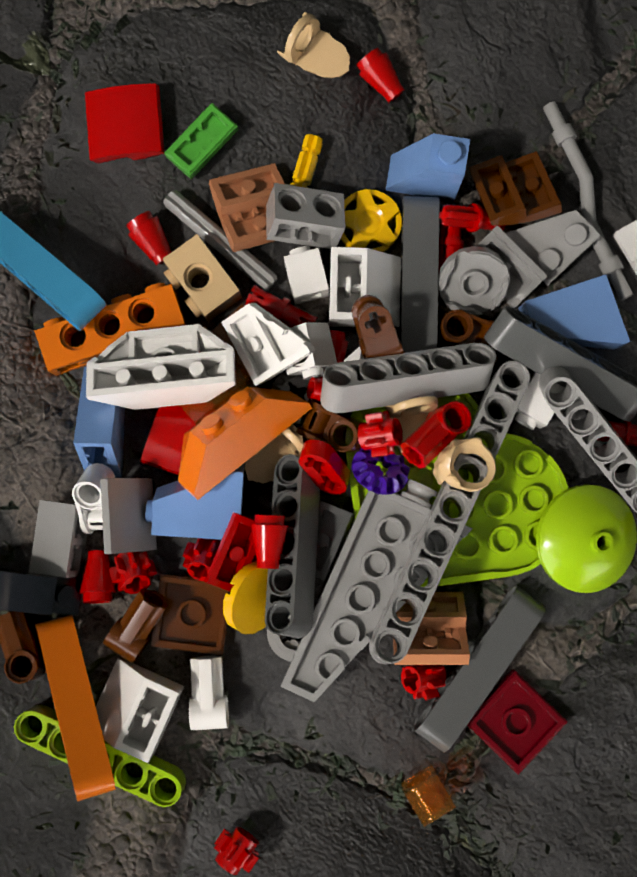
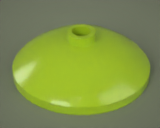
M589 484L574 486L558 494L544 510L536 535L537 553L545 572L558 585L579 593L601 591L617 582L630 566L637 544L635 519L626 502L610 489ZM602 536V544L598 548L597 541Z

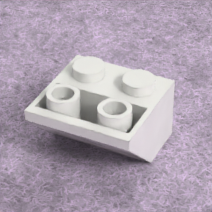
M331 247L329 327H355L351 312L354 302L362 296L372 295L380 299L383 306L389 311L394 327L400 328L401 257L370 248ZM372 312V313L369 314V315H370V320H369V321H371L372 319H374V318H373V313H374V312Z
M118 657L96 705L104 740L113 748L148 763L156 752L185 686Z

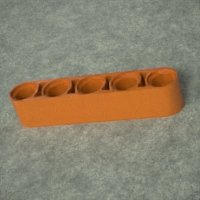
M68 615L35 624L77 802L116 790L73 616Z

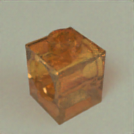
M433 765L401 783L405 796L424 827L456 808L451 795Z

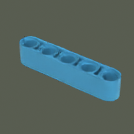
M0 211V264L71 325L81 331L106 306L105 301L94 289Z

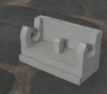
M496 226L476 245L496 252L507 265L510 286L504 301L510 307L516 308L547 277L499 226Z
M39 500L29 568L30 573L63 578L81 577L87 534H84L80 528L76 504Z

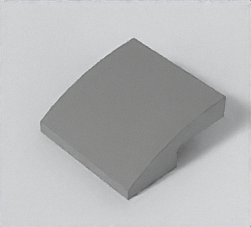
M100 479L104 554L157 550L156 535H151L152 522H146L145 520L147 500H153L154 498L153 479Z

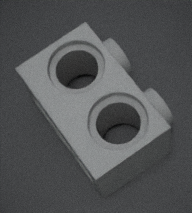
M274 183L266 204V240L328 249L337 247L345 230L344 194L298 187L291 184Z

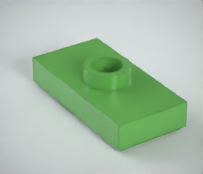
M211 103L164 154L166 158L192 180L238 131V125Z

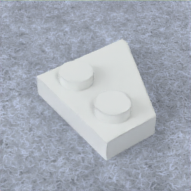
M256 303L247 304L221 322L255 386L264 384L316 351L314 345Z

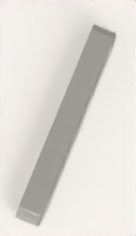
M508 361L502 364L490 379L488 387L471 420V425L463 438L479 437L485 440L494 459L528 387L530 374L526 366L517 361ZM502 376L512 377L516 382V388L505 385ZM488 406L498 408L502 413V419L497 420L491 417L488 413ZM459 454L455 459L454 469L456 471L459 469L468 470L473 476V483L481 482L486 477L488 471L486 462L480 456L475 454ZM445 481L441 485L370 639L369 652L376 662L384 665L398 663L408 653L481 490L468 492L454 488ZM443 502H453L457 506L459 511L457 518H450L444 513ZM429 534L441 537L444 544L442 552H435L430 549L427 543ZM419 567L427 572L429 580L425 587L418 586L413 582L411 574L414 568ZM400 601L407 602L413 609V616L409 622L401 621L396 615L395 608ZM383 636H390L397 643V652L391 658L384 656L379 649V643Z

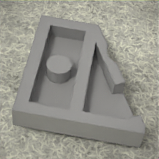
M577 210L506 233L547 275L543 281L546 286L555 280L601 236Z

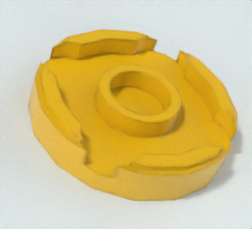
M257 561L245 565L234 575L230 582L234 586L230 594H225L223 600V615L227 624L242 634H255L266 627L265 606L268 569L257 568Z

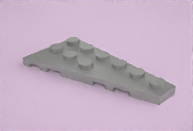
M367 491L315 607L312 628L301 639L281 683L282 688L315 702L343 672L351 660L370 642L430 509L395 493L382 495ZM465 525L464 528H463V531H462V533H461V535H460V537H459V540H458L457 544H458L463 538H465V536H466L473 528H470V527H468V526ZM429 534L427 543L430 549L435 552H442L444 544L441 537ZM416 567L412 570L411 576L413 582L421 586L428 577V574L424 569ZM398 602L395 611L397 612L405 602Z

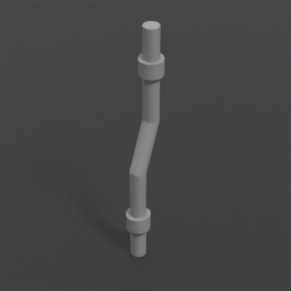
M550 102L543 107V110L554 130L552 136L558 147H563L579 179L581 214L601 235L592 243L601 261L598 266L602 274H606L609 277L620 301H623L634 294L621 271L624 267L618 255H613L596 222L593 174L575 141L577 135L571 123H566L556 102Z

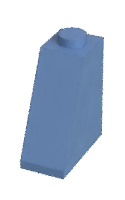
M433 133L392 154L385 191L422 197H439L441 200L454 201L465 176L470 139Z
M606 274L524 301L518 308L522 313L583 347L614 350L630 342Z
M84 367L73 444L84 471L89 465L99 463L108 466L113 471L115 477H122L125 407L88 400L86 397L87 367Z
M245 463L199 500L184 489L178 481L158 487L153 500H147L145 520L146 522H152L151 535L222 540L233 512L242 515Z

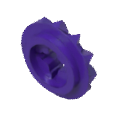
M361 449L356 451L352 460V472L357 481L369 491L382 495L394 494L402 490L408 481L410 467L404 464L403 455L389 454L388 456L372 458L371 450ZM377 461H380L384 468H388L385 475L381 471L380 466L376 465Z

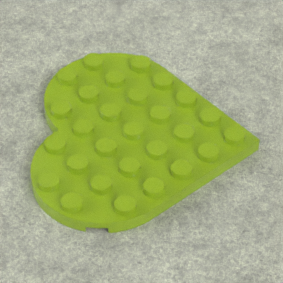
M469 393L437 398V408L453 401L463 403L469 409L471 418H473L478 407ZM384 406L353 411L350 417L364 423L366 422L365 414L383 412L386 409ZM445 415L446 422L451 427L450 420ZM350 427L346 430L345 443L347 445L351 444L354 437ZM466 431L457 435L454 439H463ZM506 433L495 458L496 472L494 478L487 487L481 489L465 524L473 529L455 546L438 586L515 576L528 572L541 564L536 547V535L540 518L548 504L558 494L567 490L568 485L556 461L541 448L533 444L532 441ZM482 439V443L488 448L487 443ZM394 446L395 454L402 455L398 446ZM346 452L347 467L351 472L349 482L353 512L356 518L368 489L357 481L352 472V460L356 452ZM438 455L422 469L414 464H410L404 457V464L410 467L408 479L439 492L441 485L437 483L433 475L434 463ZM377 461L376 465L380 466L381 471L385 475L388 468H384L382 463ZM458 470L462 479L473 483V476L468 470ZM406 484L402 490L395 494L401 495L402 491L408 489V485ZM436 497L430 499L431 505H433ZM443 502L444 513L450 518H457L459 514L457 506L453 502ZM428 577L424 580L421 587H425L428 584Z

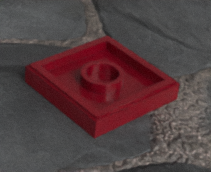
M513 669L486 697L467 726L519 775L568 721Z

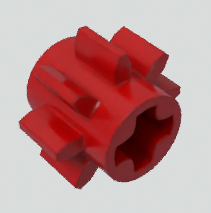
M389 411L365 414L366 422L360 423L357 430L361 448L363 450H371L372 458L395 454L394 446L401 445L403 440L400 421L397 418H389Z
M198 538L196 544L192 542L187 543L182 555L185 557L182 566L187 568V572L192 578L199 581L205 580L220 545L218 539Z
M140 551L119 553L114 558L116 566L109 568L111 581L117 584L118 591L124 590L129 594H138L142 588L147 589L151 585L149 576L157 574L154 562L149 559L147 551L142 553Z
M410 665L403 667L401 673L402 685L408 693L413 694V699L424 698L429 700L439 697L437 688L446 686V670L443 665Z
M239 826L232 833L224 829L214 843V849L219 852L215 857V861L232 875H237L242 868L250 873L259 860V852L255 850L259 844L258 840Z

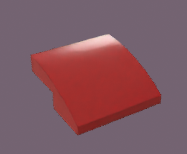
M156 83L130 84L85 92L89 158L91 161L99 164L124 157H129L135 161L164 154L159 85Z
M207 403L159 407L143 450L141 463L179 475L184 434L218 407Z
M233 512L204 582L231 592L234 585L230 584L234 575L245 565L257 561L251 524H255V520Z

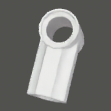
M212 655L191 658L192 697L189 699L190 729L228 728L229 707L228 697L224 695L222 656Z

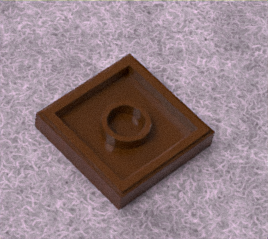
M160 574L158 593L164 597L168 607L153 629L151 646L223 655L227 631V622L223 615V600L225 594H230V591L192 577Z

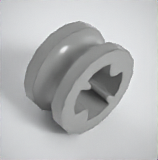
M408 479L406 483L408 489L402 491L400 496L431 509L430 499L436 497L438 492Z

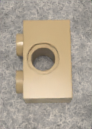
M198 234L163 258L168 270L163 272L175 290L182 286L188 294L189 298L184 300V302L196 318L203 315L209 323L242 298L240 290ZM197 274L209 276L207 285L202 288L192 287L191 281Z

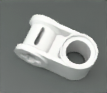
M95 463L89 465L72 490V497L79 515L80 528L84 534H92L95 530H103L100 479L115 478L113 471L104 464Z

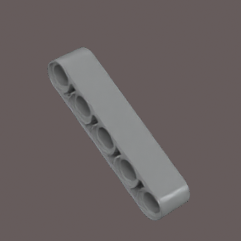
M469 343L334 363L324 370L320 402L323 408L329 412L346 413L395 405L418 397L434 396L440 398L482 391L488 387L496 360V352L486 344Z
M554 366L546 369L540 376L539 387L547 404L637 513V457L565 368ZM558 381L567 382L566 388L562 392H549L550 387ZM580 409L588 410V414L583 419H571L576 411ZM610 437L605 445L600 447L593 446L598 438ZM630 464L626 471L622 473L615 472L620 465Z

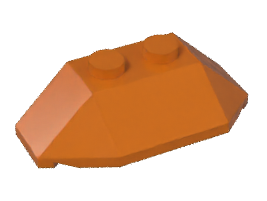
M248 386L240 390L184 434L178 482L194 498L199 500L311 410L310 403L291 391Z

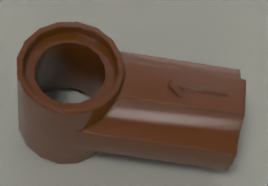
M142 588L124 616L120 617L111 628L103 644L133 664L151 639L150 633L168 607L164 597L155 590Z
M12 611L0 615V644L5 657L4 672L7 678L17 684L38 679L44 674L46 669L42 652L38 649L27 613ZM23 656L28 657L32 662V670L29 675L24 674L20 669L19 664Z

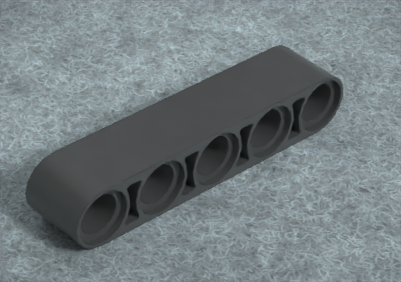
M403 196L401 211L399 339L403 352L408 353L437 348L439 197Z
M505 306L485 334V340L494 349L539 374L554 366L565 368L595 405L616 417L630 422L636 416V376L521 311ZM556 382L560 386L566 388L567 382Z
M288 454L279 459L274 470L271 515L285 516V525H288L279 561V569H268L265 624L273 634L299 639L310 632L313 624L320 489L298 462L299 457ZM292 577H293V582H292V585H291V587H290V581H291V579H292ZM291 615L290 623L288 624V617Z
M517 585L511 588L469 646V665L455 666L445 681L446 686L440 687L438 690L439 697L433 698L419 717L414 731L443 753L447 752L546 612V606Z

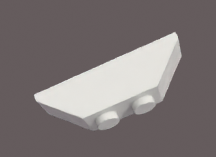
M200 324L126 332L110 344L97 358L93 357L87 362V399L134 410L207 403L236 385L234 348Z

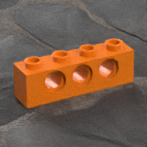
M156 283L146 287L143 294L134 297L131 294H125L113 298L111 304L105 306L81 330L85 331L86 339L78 347H72L71 337L79 330L67 320H64L63 317L44 322V327L35 330V334L48 372L58 376L87 366L89 360L93 357L97 358L110 344L126 332L187 325L177 293L172 284L165 286V283ZM142 309H154V316L150 322L138 323L137 316ZM112 319L119 320V330L113 335H105L104 327L106 323Z

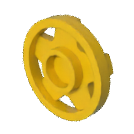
M363 189L348 196L344 200V209L356 200V209L345 211V228L352 230L353 236L352 241H349L345 233H343L340 239L346 247L366 248L371 241H376L382 246L373 248V250L385 252L391 248L396 242L402 226L401 213L395 201L385 193L371 189ZM373 197L380 199L385 203L377 205L375 204ZM395 217L396 225L393 233L388 223Z

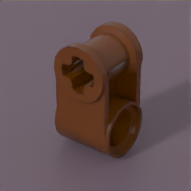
M372 295L358 298L354 302L351 312L363 358L404 353L392 321V316L383 306L381 300ZM372 312H374V313H373V318H374V319H372L371 321H369V320H370V315H369V314L372 313Z
M452 310L438 323L437 337L446 346L483 343L492 347L487 343L484 336L493 324V321L479 318L463 310ZM454 320L460 323L463 329L461 336H452L447 331L448 321Z
M313 399L308 400L312 409L307 412L302 426L297 427L296 433L309 440L324 441L330 444L335 451L356 452L362 449L358 441L357 430L359 424L363 422L344 413L329 412L323 408L321 402ZM348 427L352 429L354 434L353 441L349 445L345 443L343 437L344 431Z

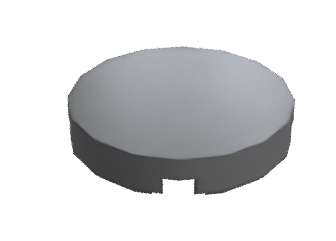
M471 246L459 249L445 260L439 271L438 286L440 296L449 309L463 310L478 316L483 315L482 312L489 309L492 311L502 303L508 294L510 278L507 265L499 254L486 247Z

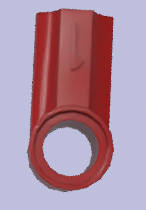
M453 401L429 412L426 420L401 443L402 455L410 464H414L420 469L425 468L457 435L469 429L472 420L469 409L463 403ZM445 415L449 418L451 427L447 424Z

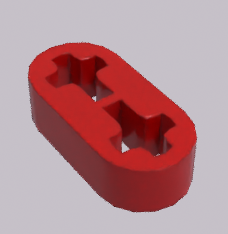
M308 440L304 442L298 461L302 469L320 490L330 494L344 493L347 489L351 472L330 444L321 440Z

